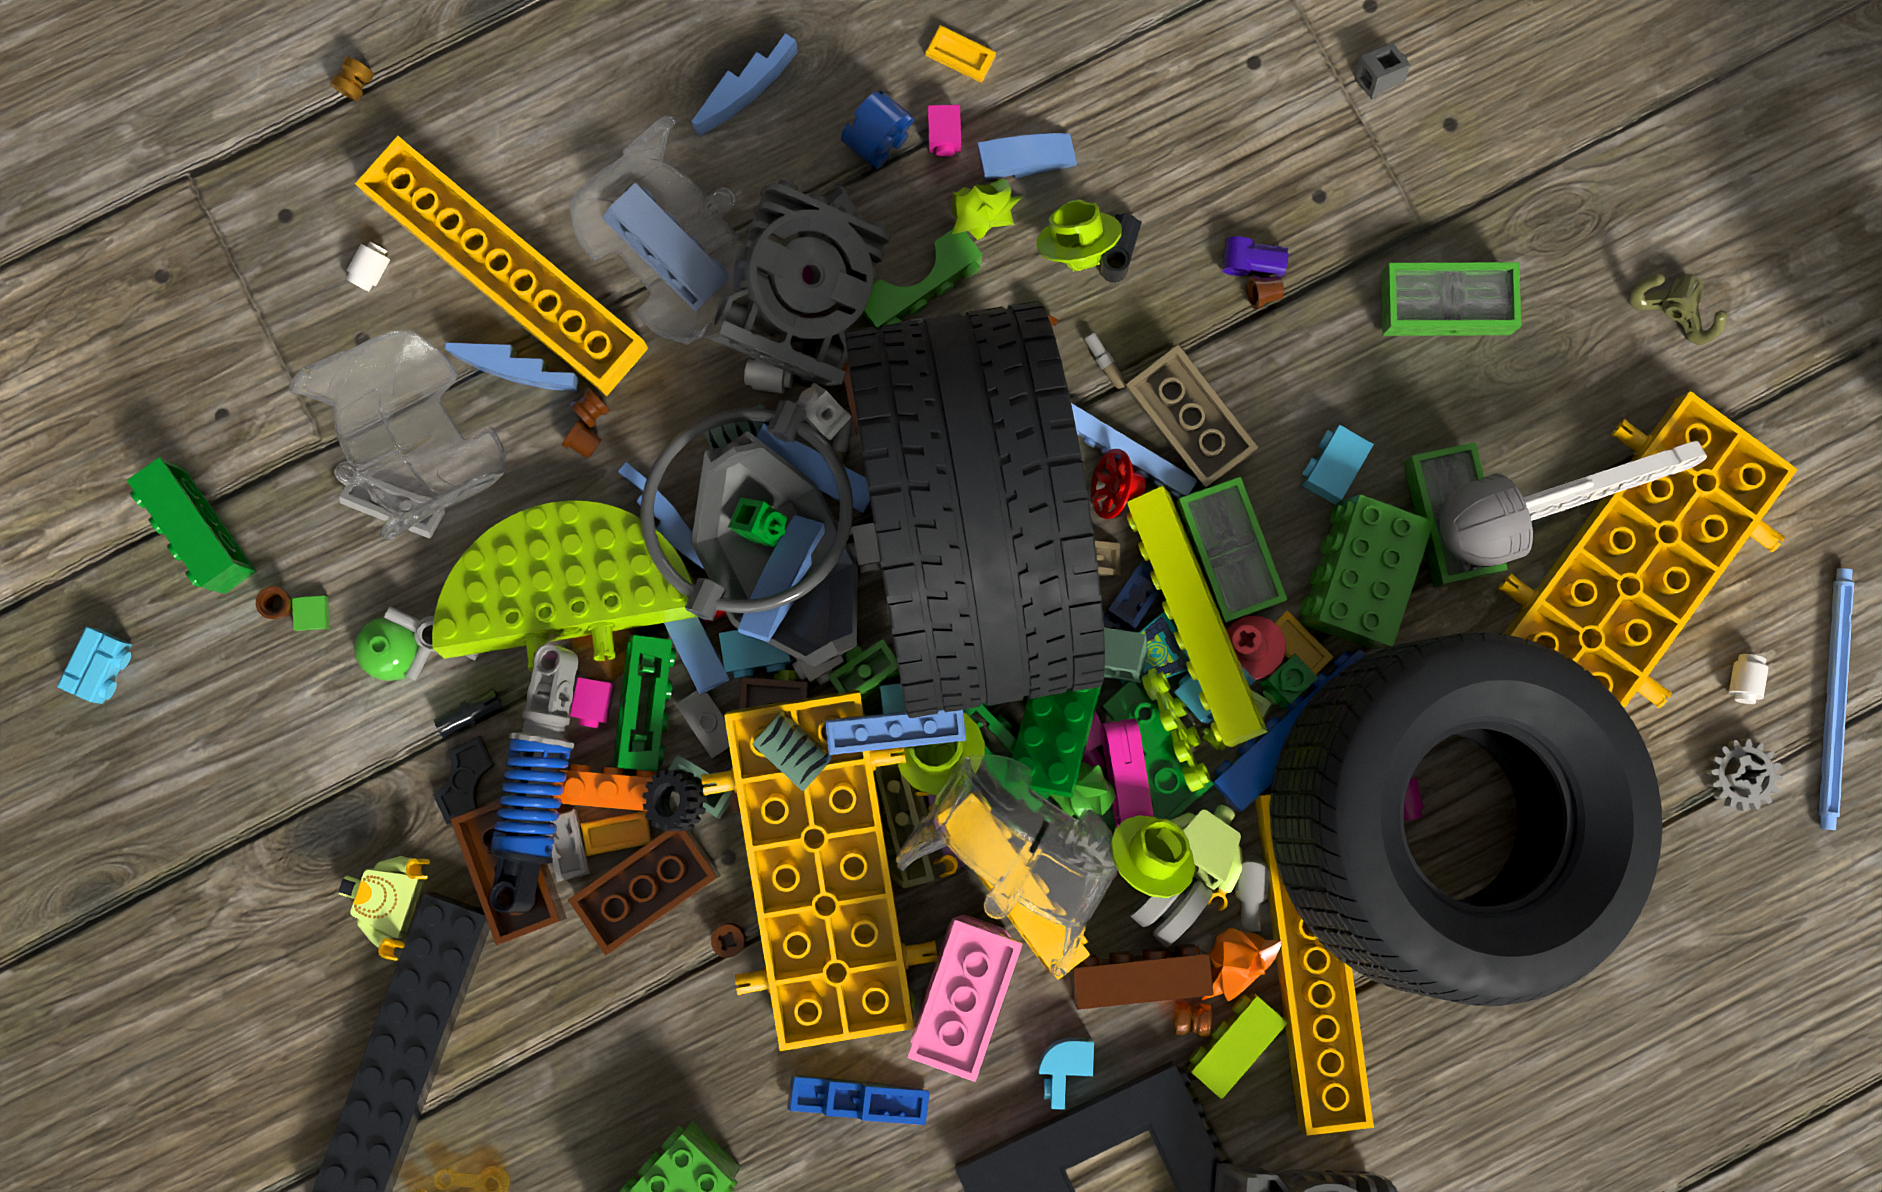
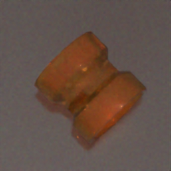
M1176 1001L1174 1009V1034L1186 1035L1190 1032L1196 1033L1198 1037H1209L1212 1020L1211 1004L1199 1003L1197 1006H1192L1185 1001Z

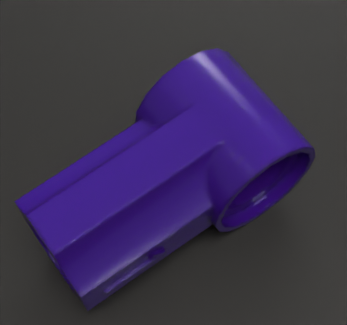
M1228 237L1225 239L1222 272L1233 276H1246L1251 273L1283 277L1288 264V247L1256 244L1252 239L1246 237Z

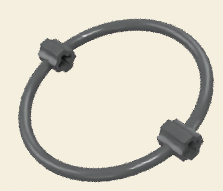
M780 400L775 411L760 408H740L707 416L675 436L657 457L648 474L640 508L644 542L653 563L662 576L676 590L689 598L685 609L695 616L713 621L717 610L733 613H754L772 610L789 604L810 592L830 573L846 546L853 518V495L846 469L840 457L826 439L803 422L807 412L796 403ZM744 421L769 423L768 433L784 442L794 443L797 434L802 436L821 453L828 463L837 484L840 500L837 532L830 549L821 563L806 578L793 587L778 594L758 599L739 600L723 598L726 592L724 587L706 578H698L694 586L685 580L669 563L660 547L655 531V496L662 475L669 463L694 438L713 428L729 423Z

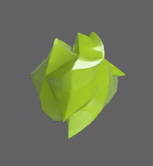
M1004 178L988 185L976 184L972 189L963 187L957 193L953 192L951 213L956 219V224L952 234L968 231L979 240L992 227L1015 225L1011 209L1024 196L1011 197V187Z

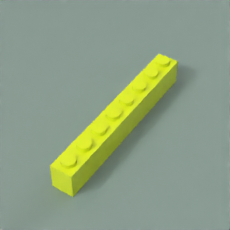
M1161 486L1128 501L1130 513L1126 514L1133 531H1138L1142 542L1138 543L1142 556L1146 561H1151L1154 571L1150 572L1151 579L1156 589H1162L1166 599V601L1162 602L1163 609L1168 619H1174L1178 628L1174 632L1176 641L1180 649H1186L1190 661L1186 662L1192 679H1198L1203 691L1198 693L1204 709L1206 711L1211 710L1215 722L1211 723V728L1217 741H1223L1225 745L1233 747L1268 732L1171 494Z

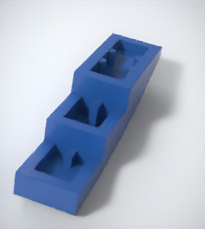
M791 1075L787 1109L797 1112L823 1113L825 1116L859 1118L861 1121L926 1125L930 1091L863 1081Z

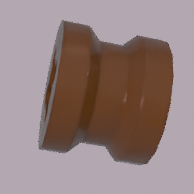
M588 387L583 391V396L579 400H573L569 404L590 428L596 425V419L599 416L610 412L605 404Z
M723 924L712 934V949L720 957H734L745 947L746 933L738 924Z

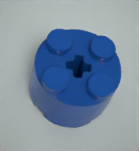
M882 90L880 92L875 91L854 112V115L857 117L853 127L849 123L846 124L841 134V141L868 164L876 169H880L887 161L889 151L893 147L899 149L909 137L906 131L912 125L914 117Z

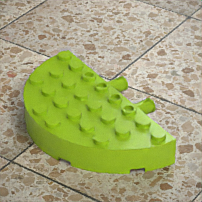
M573 500L558 501L525 509L500 521L475 540L463 553L445 581L438 599L432 630V648L444 659L527 646L528 670L533 671L535 654L546 642L592 635L594 660L605 661V656L608 657V660L615 658L612 631L696 618L698 616L685 609L689 598L676 590L662 576L653 563L644 542L641 519L620 508L603 503ZM655 529L660 547L669 563L685 580L695 586L686 566L673 546Z

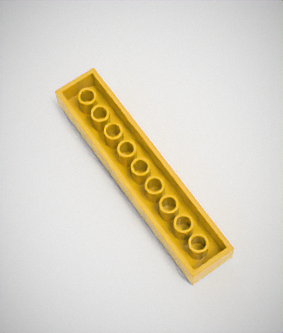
M399 136L391 142L355 183L369 199L605 396L609 395L648 350V346L640 336Z
M1271 794L1259 795L1255 799L1262 857L1265 859L1269 871L1268 902L1273 939L1282 940L1280 950L1276 956L1284 1020L1287 1022L1285 1029L1299 1130L1306 1136L1374 1128L1352 968L1337 958L1319 941L1293 905L1281 879L1273 850L1270 829Z

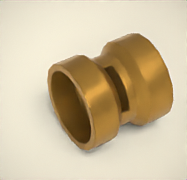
M346 56L341 63V72L338 75H334L330 85L344 96L358 102L363 95L362 88L366 83H370L374 73L359 61Z

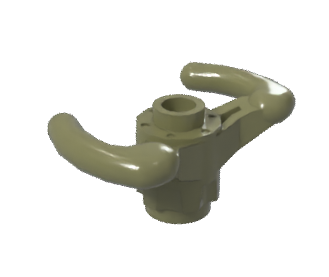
M1657 273L1639 281L1631 291L1629 297L1631 306L1640 311L1656 309L1664 312L1670 319L1678 321L1684 326L1687 339L1691 343L1697 345L1709 343L1717 338L1726 326L1727 313L1725 311H1718L1715 313L1714 322L1708 330L1702 329L1698 305L1703 296L1702 290L1704 287L1703 282L1694 275H1681L1672 282L1669 289L1644 295L1650 288L1664 283V275Z

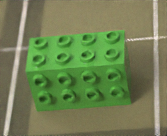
M1359 494L1334 506L1330 515V522L1333 525L1330 534L1325 535L1322 540L1320 553L1323 555L1319 566L1316 565L1311 573L1310 584L1313 585L1309 596L1303 599L1299 613L1303 615L1300 622L1302 625L1373 650L1394 646L1434 521Z
M692 1120L684 1130L678 1126L661 1145L664 1152L660 1155L655 1151L638 1170L637 1174L640 1178L636 1180L632 1176L619 1192H732L738 1183L735 1176L741 1166Z

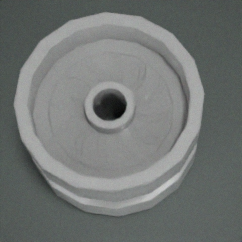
M1198 880L1192 882L1181 894L1169 898L1152 897L1144 893L1131 910L1129 916L1142 927H1147L1158 919L1154 925L1152 936L1162 945L1168 947L1194 923L1208 904L1213 892Z

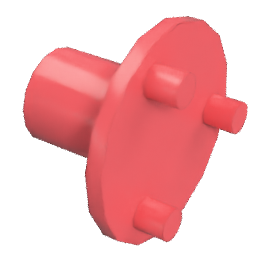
M1245 616L1235 621L1226 630L1239 662L1255 680L1271 675L1282 665L1286 655V639L1281 629L1272 620L1262 616Z

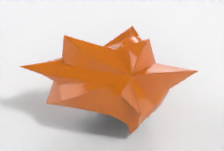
M1227 928L1225 932L1215 936L1214 948L1209 953L1213 963L1211 975L1214 995L1204 996L1202 1000L1223 993L1228 1001L1234 999L1260 975H1265V970L1276 959L1282 940H1265L1256 933L1235 928Z

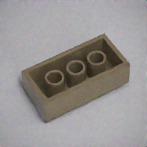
M1179 345L1175 346L1126 384V390L1204 490L1212 486L1257 451L1258 446Z

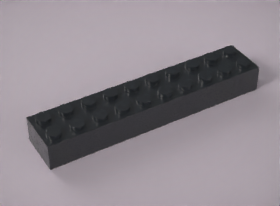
M436 892L423 895L312 1192L393 1191L490 931L483 909Z

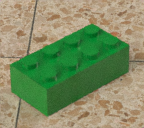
M159 457L126 480L133 489L130 492L131 497L141 508L145 507L151 515L148 519L151 526L159 534L165 535L170 542L167 545L168 550L178 561L182 560L188 568L185 572L186 576L194 586L226 594L257 572L184 467Z

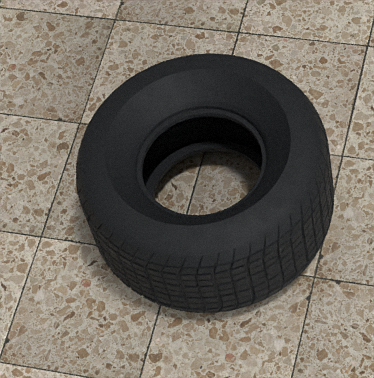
M1469 632L1399 644L1375 651V653L1357 660L1356 663H1352L1338 672L1339 676H1333L1321 687L1322 690L1316 692L1295 720L1282 746L1271 788L1270 829L1279 873L1293 905L1312 933L1342 962L1365 977L1396 990L1467 1005L1502 1006L1542 998L1572 985L1599 966L1625 939L1645 906L1656 876L1662 842L1661 798L1651 757L1636 725L1621 703L1617 701V698L1588 670H1584V667L1569 657L1565 658L1564 654L1550 647L1546 649L1545 645L1528 639L1525 641L1524 638L1507 634L1502 635L1501 633ZM1453 734L1478 744L1497 761L1510 782L1517 808L1516 838L1511 854L1503 869L1482 890L1460 900H1455L1440 891L1422 873L1407 843L1403 818L1405 795L1413 772L1422 758L1436 744Z

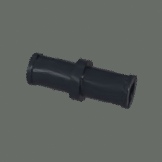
M494 688L469 702L466 700L460 702L458 708L439 718L433 719L436 728L448 722L451 723L439 730L441 736L445 738L447 735L468 724L473 726L478 723L477 719L503 707L500 698L486 704L487 701L497 697L498 694Z

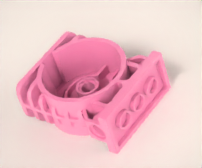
M960 915L952 918L938 954V962H935L915 1020V1028L910 1039L912 1044L907 1058L976 1082L1023 943L1011 938L1009 933L1002 927L975 917Z

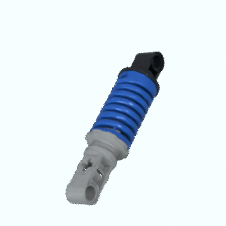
M552 644L541 646L535 654L531 683L527 691L526 710L522 712L521 717L524 718L523 728L521 732L509 734L508 756L511 757L506 760V765L512 769L504 772V778L511 782L503 783L501 786V790L509 795H503L499 798V804L507 808H500L496 813L499 819L505 821H498L494 824L496 831L493 832L491 845L487 852L498 857L493 887L490 893V903L496 911L502 913L528 912L535 902L540 865L553 863L552 845L555 839L544 834H554L557 831V825L550 821H556L560 814L552 808H559L562 800L554 795H561L564 792V787L558 783L564 782L567 777L565 772L557 769H565L569 766L567 759H569L571 749L574 748V743L564 739L566 725L569 726L570 722L568 713L573 699V686L578 668V657L572 650Z

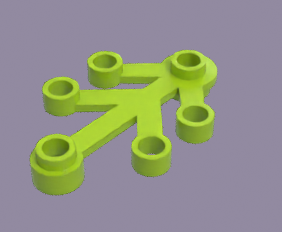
M1155 668L1148 670V674L1142 676L1144 688L1152 701L1157 699L1160 719L1166 731L1171 730L1173 747L1180 762L1187 760L1189 764L1182 767L1189 789L1194 792L1206 787V783L1210 782L1204 763L1197 764L1191 748L1201 744L1200 736L1194 726L1186 728L1179 719L1188 714L1185 703L1179 697L1173 699L1168 692L1170 685L1163 672L1158 673Z

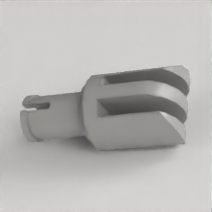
M1249 854L1243 858L1242 870L1235 885V896L1241 901L1240 929L1248 932H1257L1261 930V904L1269 898V871L1262 856Z

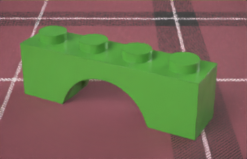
M952 229L934 241L935 265L931 273L920 283L901 287L892 285L883 279L875 282L872 285L869 301L862 312L871 327H875V330H881L883 325L901 323V319L908 314L916 315L928 306L927 301L934 296L942 297L954 288L953 283L961 277L968 279L976 274L981 268L979 265L982 264L983 254L967 232L952 234Z

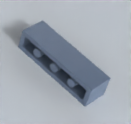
M636 182L607 209L602 217L695 312L730 278L725 273L723 265L719 261L711 259L702 250L699 241L693 236L687 235L678 226L676 218L669 212H664L655 203L653 195L645 188H640Z

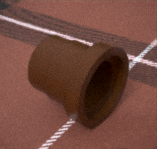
M1251 276L1247 279L1246 292L1251 307L1254 309L1261 308L1266 303L1283 299L1284 284L1280 276L1264 278Z
M580 419L568 433L562 446L566 449L570 447L589 459L602 439L585 427L586 423Z
M269 586L262 589L257 595L256 608L265 618L279 619L288 616L293 611L292 598L284 589ZM281 596L283 606L279 611L274 612L272 603L276 597Z

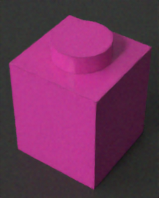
M960 105L928 106L929 153H936L939 157H950L955 155V153H960Z
M578 677L570 716L579 718L578 725L598 728L599 722L608 723L615 685Z

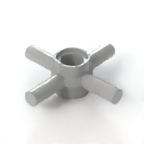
M390 606L384 618L413 631L415 640L419 645L413 662L404 674L410 679L417 680L430 652L435 651L432 648V642L428 641L423 635L424 628L433 625L434 616H427L419 620ZM479 653L465 655V657L475 661Z

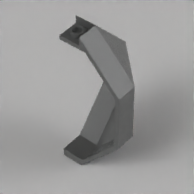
M748 431L724 447L705 450L691 543L709 579L726 589L723 598L750 599L763 569L775 549L751 543L728 528L740 497L763 501L787 517L784 529L787 528L794 515L824 523L825 533L811 554L812 564L802 580L806 578L827 554L838 527L817 484ZM847 543L830 573L810 592L794 601L770 641L764 642L813 667L833 660L857 646L858 564ZM726 612L732 625L738 628L744 613Z

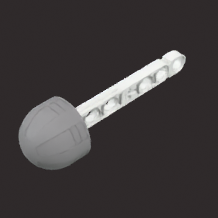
M1694 441L1675 447L1673 450L1653 454L1526 497L1522 496L1511 479L1503 474L1496 473L1466 483L1449 496L1441 512V535L1450 552L1461 561L1478 566L1500 565L1524 557L1530 552L1533 543L1531 521L1663 478L1669 474L1672 475L1687 470L1703 462L1707 456L1700 443Z

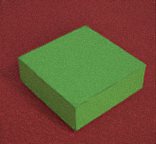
M328 596L292 598L294 631L330 629Z

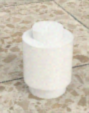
M369 242L367 246L360 244L346 270L349 272L346 280L370 292L373 285L377 286L390 262V259L385 257L387 250L372 242Z
M749 359L745 368L744 382L745 385H750L755 390L784 394L786 388H791L794 375L758 359Z
M1739 654L1738 661H1735L1733 664L1729 694L1735 696V701L1744 704H1755L1756 700L1764 698L1769 669L1766 666V658L1753 654Z

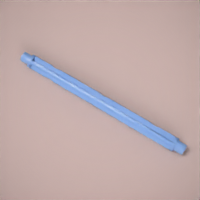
M1846 568L1837 569L1836 581L1833 582L1827 702L1825 707L1821 769L1822 781L1820 784L1818 815L1821 816L1820 829L1836 830L1837 817H1840L1852 626L1851 615L1855 585L1852 582L1853 570Z

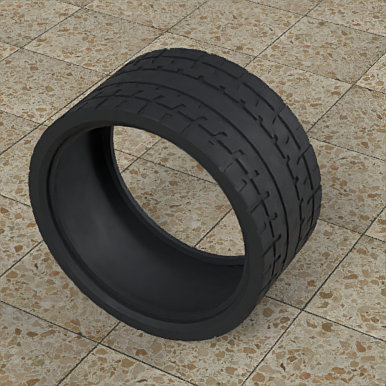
M1039 301L1008 305L1007 309L1000 306L966 312L965 316L957 313L926 318L924 323H918V320L883 325L881 330H875V327L847 331L845 333V342L907 716L909 718L938 714V710L942 709L946 713L980 707L981 703H986L988 706L1023 700V696L1031 699L1065 693L1066 689L1073 692L1100 687L1105 673V638L1099 571L1090 505L1063 364L1054 331L1043 304Z

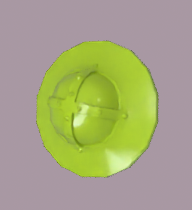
M1081 199L1072 200L1051 214L1048 220L1049 225L1037 237L1036 248L1042 257L1053 262H1063L1073 272L1075 270L1081 271L1100 265L1102 254L1114 247L1120 239L1122 227L1115 217L1106 213H1100L1096 202L1089 203Z
M963 712L966 741L904 747V752L896 753H905L906 763H898L902 776L914 788L929 795H948L965 788L977 776L984 762L985 741L979 726L967 713Z
M1138 815L1125 819L1114 830L1110 843L1112 860L1120 875L1133 888L1152 897L1169 898L1181 894L1191 884L1195 871L1193 853L1186 834L1177 824L1167 819Z

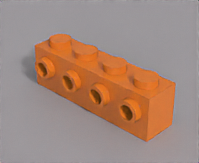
M571 764L570 771L560 770L567 775L564 782L558 783L564 787V792L561 795L554 796L559 797L562 800V804L648 811L643 810L642 804L646 803V799L643 798V792H648L645 786L647 782H653L651 777L656 774V771L637 770L636 776L623 775L624 769L604 767L603 774L590 773L591 766Z

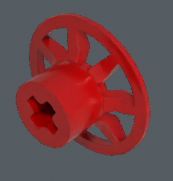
M1111 449L1106 452L1098 462L1093 474L1091 502L1095 513L1103 519L1116 517L1128 501L1144 495L1145 492L1144 476L1141 473L1133 472L1130 457L1121 449ZM1114 455L1121 457L1117 463H1115ZM1105 462L1106 468L1110 472L1109 475L1101 472V469ZM1098 480L1105 483L1104 488L1097 490ZM1104 497H1107V498H1106L1105 500H1103V502H1102V510H1101V509H1100V506H1099V504H1098V501L1101 500V499H1103ZM1114 503L1116 507L1112 511H1110L1111 506Z

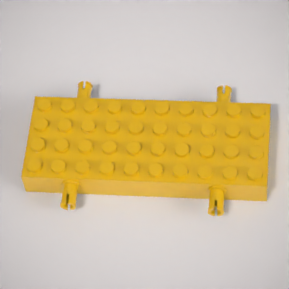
M1691 391L1674 400L1649 435H1645L1630 424L1628 420L1623 419L1615 427L1617 430H1613L1611 436L1617 438L1634 451V456L1630 462L1666 450H1673L1675 447L1694 441L1700 443L1707 456L1706 459L1687 470L1672 475L1669 474L1663 478L1603 497L1534 590L1511 572L1503 579L1504 583H1500L1498 586V590L1504 592L1521 605V610L1502 635L1507 634L1524 638L1525 641L1528 639L1545 645L1546 649L1550 647L1564 654L1565 658L1569 657L1584 667V670H1588L1601 684H1604L1624 708L1636 692L1655 704L1657 708H1661L1668 701L1665 697H1671L1672 691L1651 678L1649 674L1749 536L1767 548L1769 552L1775 551L1781 545L1778 541L1783 542L1785 539V535L1780 534L1765 523L1762 518L1798 469Z
M854 690L727 711L724 717L733 767L729 771L702 774V785L716 783L705 785L703 792L705 796L733 790L737 793L766 965L764 970L741 974L736 973L735 985L738 986L736 988L737 994L742 995L744 993L768 990V993L771 995L780 1051L914 1029V1016L906 970L912 965L938 962L935 940L905 946V943L901 942L874 777L876 767L906 763L905 753L891 755L892 753L904 752V747L831 755L832 759L826 767L802 791L752 745L753 741L783 711L829 754L825 720L865 716L861 691Z

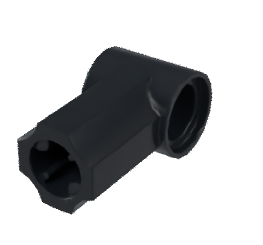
M1125 213L1115 214V218L1122 227L1121 237L1114 247L1102 254L1100 263L1101 276L1105 280L1114 283L1123 280L1128 273L1142 221L1138 220L1135 216ZM1117 259L1121 261L1123 266L1112 268L1108 265L1107 261Z

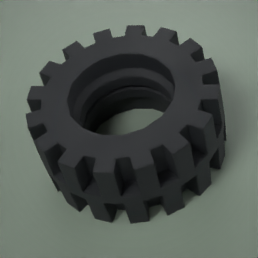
M682 770L659 771L660 774H654L651 777L653 782H647L645 786L648 792H643V798L646 799V803L642 805L643 810H648V813L645 815L647 820H653L651 825L665 831H685V829L693 828V824H698L701 820L699 814L705 813L706 808L702 807L703 803H707V797H703L702 794L704 786L699 785L701 782L700 778L695 777L691 772ZM676 787L680 795V803L676 812L673 813L670 807V796Z

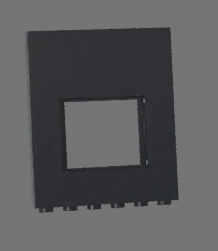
M1170 1061L956 1163L955 1169L965 1192H1075L1065 1170L1148 1130L1177 1192H1215L1217 1163H1229L1226 1159L1220 1161L1215 1149L1219 1148L1220 1144L1212 1128L1206 1130L1201 1121V1118L1206 1115L1198 1098L1191 1099L1186 1087L1191 1085V1082L1183 1066L1177 1068Z

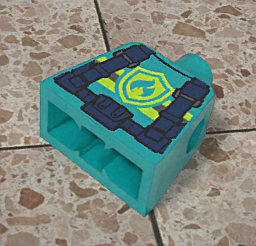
M1165 612L1139 632L1146 634L1147 640L1143 676L1148 674V670L1155 668L1158 673L1163 672L1166 678L1188 671L1186 662L1190 661L1186 649H1180L1174 632L1177 630ZM1118 679L1122 685L1128 682L1126 680Z

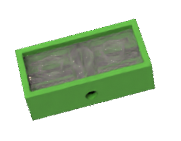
M1519 262L1389 263L1380 273L1382 336L1511 335L1521 327Z
M1476 442L1413 455L1404 461L1403 465L1415 514L1434 521L1425 548L1433 587L1494 575L1508 570L1506 563L1496 566H1478L1461 561L1450 552L1441 535V512L1449 496L1462 485L1485 477Z
M1241 477L1178 499L1175 503L1176 509L1187 536L1191 538L1192 548L1224 624L1279 605L1287 600Z

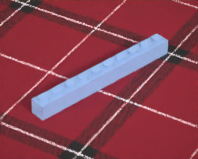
M1071 403L1077 435L1084 438V442L1091 447L1097 446L1102 449L1101 452L1103 454L1111 449H1121L1130 457L1133 469L1141 473L1145 479L1148 477L1153 480V484L1158 488L1163 486L1171 491L1170 494L1176 499L1190 494L1198 481L1196 478ZM1114 455L1118 460L1121 458L1119 455Z

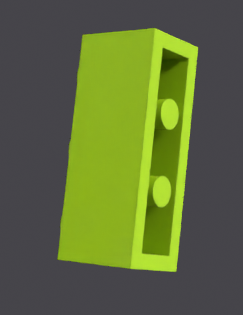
M1251 993L1249 996L1243 995L1233 1006L1232 1010L1235 1013L1227 1022L1221 1020L1210 1033L1213 1037L1205 1047L1202 1045L1197 1047L1188 1059L1191 1064L1187 1068L1220 1099L1225 1097L1287 1025V1022L1254 993Z

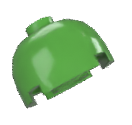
M379 617L363 625L356 635L354 652L356 661L364 672L375 679L392 681L406 678L404 674L413 662L419 645L415 640L413 631L384 617Z

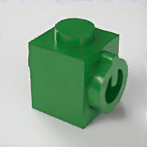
M740 497L728 528L751 543L775 548L781 535L786 533L784 528L788 518L763 501Z
M1295 653L1283 661L1282 665L1274 673L1267 676L1260 685L1264 688V696L1273 705H1279L1283 708L1291 704L1318 677Z

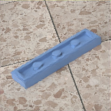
M762 423L755 437L815 482L820 492L840 502L834 475L821 453L796 440L793 443L777 439L768 433V425ZM845 467L853 495V509L864 513L870 501L867 478Z
M944 709L938 710V714L909 718L907 712L903 711L825 720L829 755L966 741L963 710L945 713Z

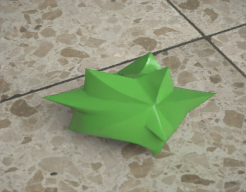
M1085 762L1081 764L1073 798L1050 794L1058 802L1059 810L1063 817H1066L1068 820L1074 814L1078 818L1090 813L1103 815L1113 804L1116 797L1112 783L1104 778L1101 767L1099 765L1092 767Z

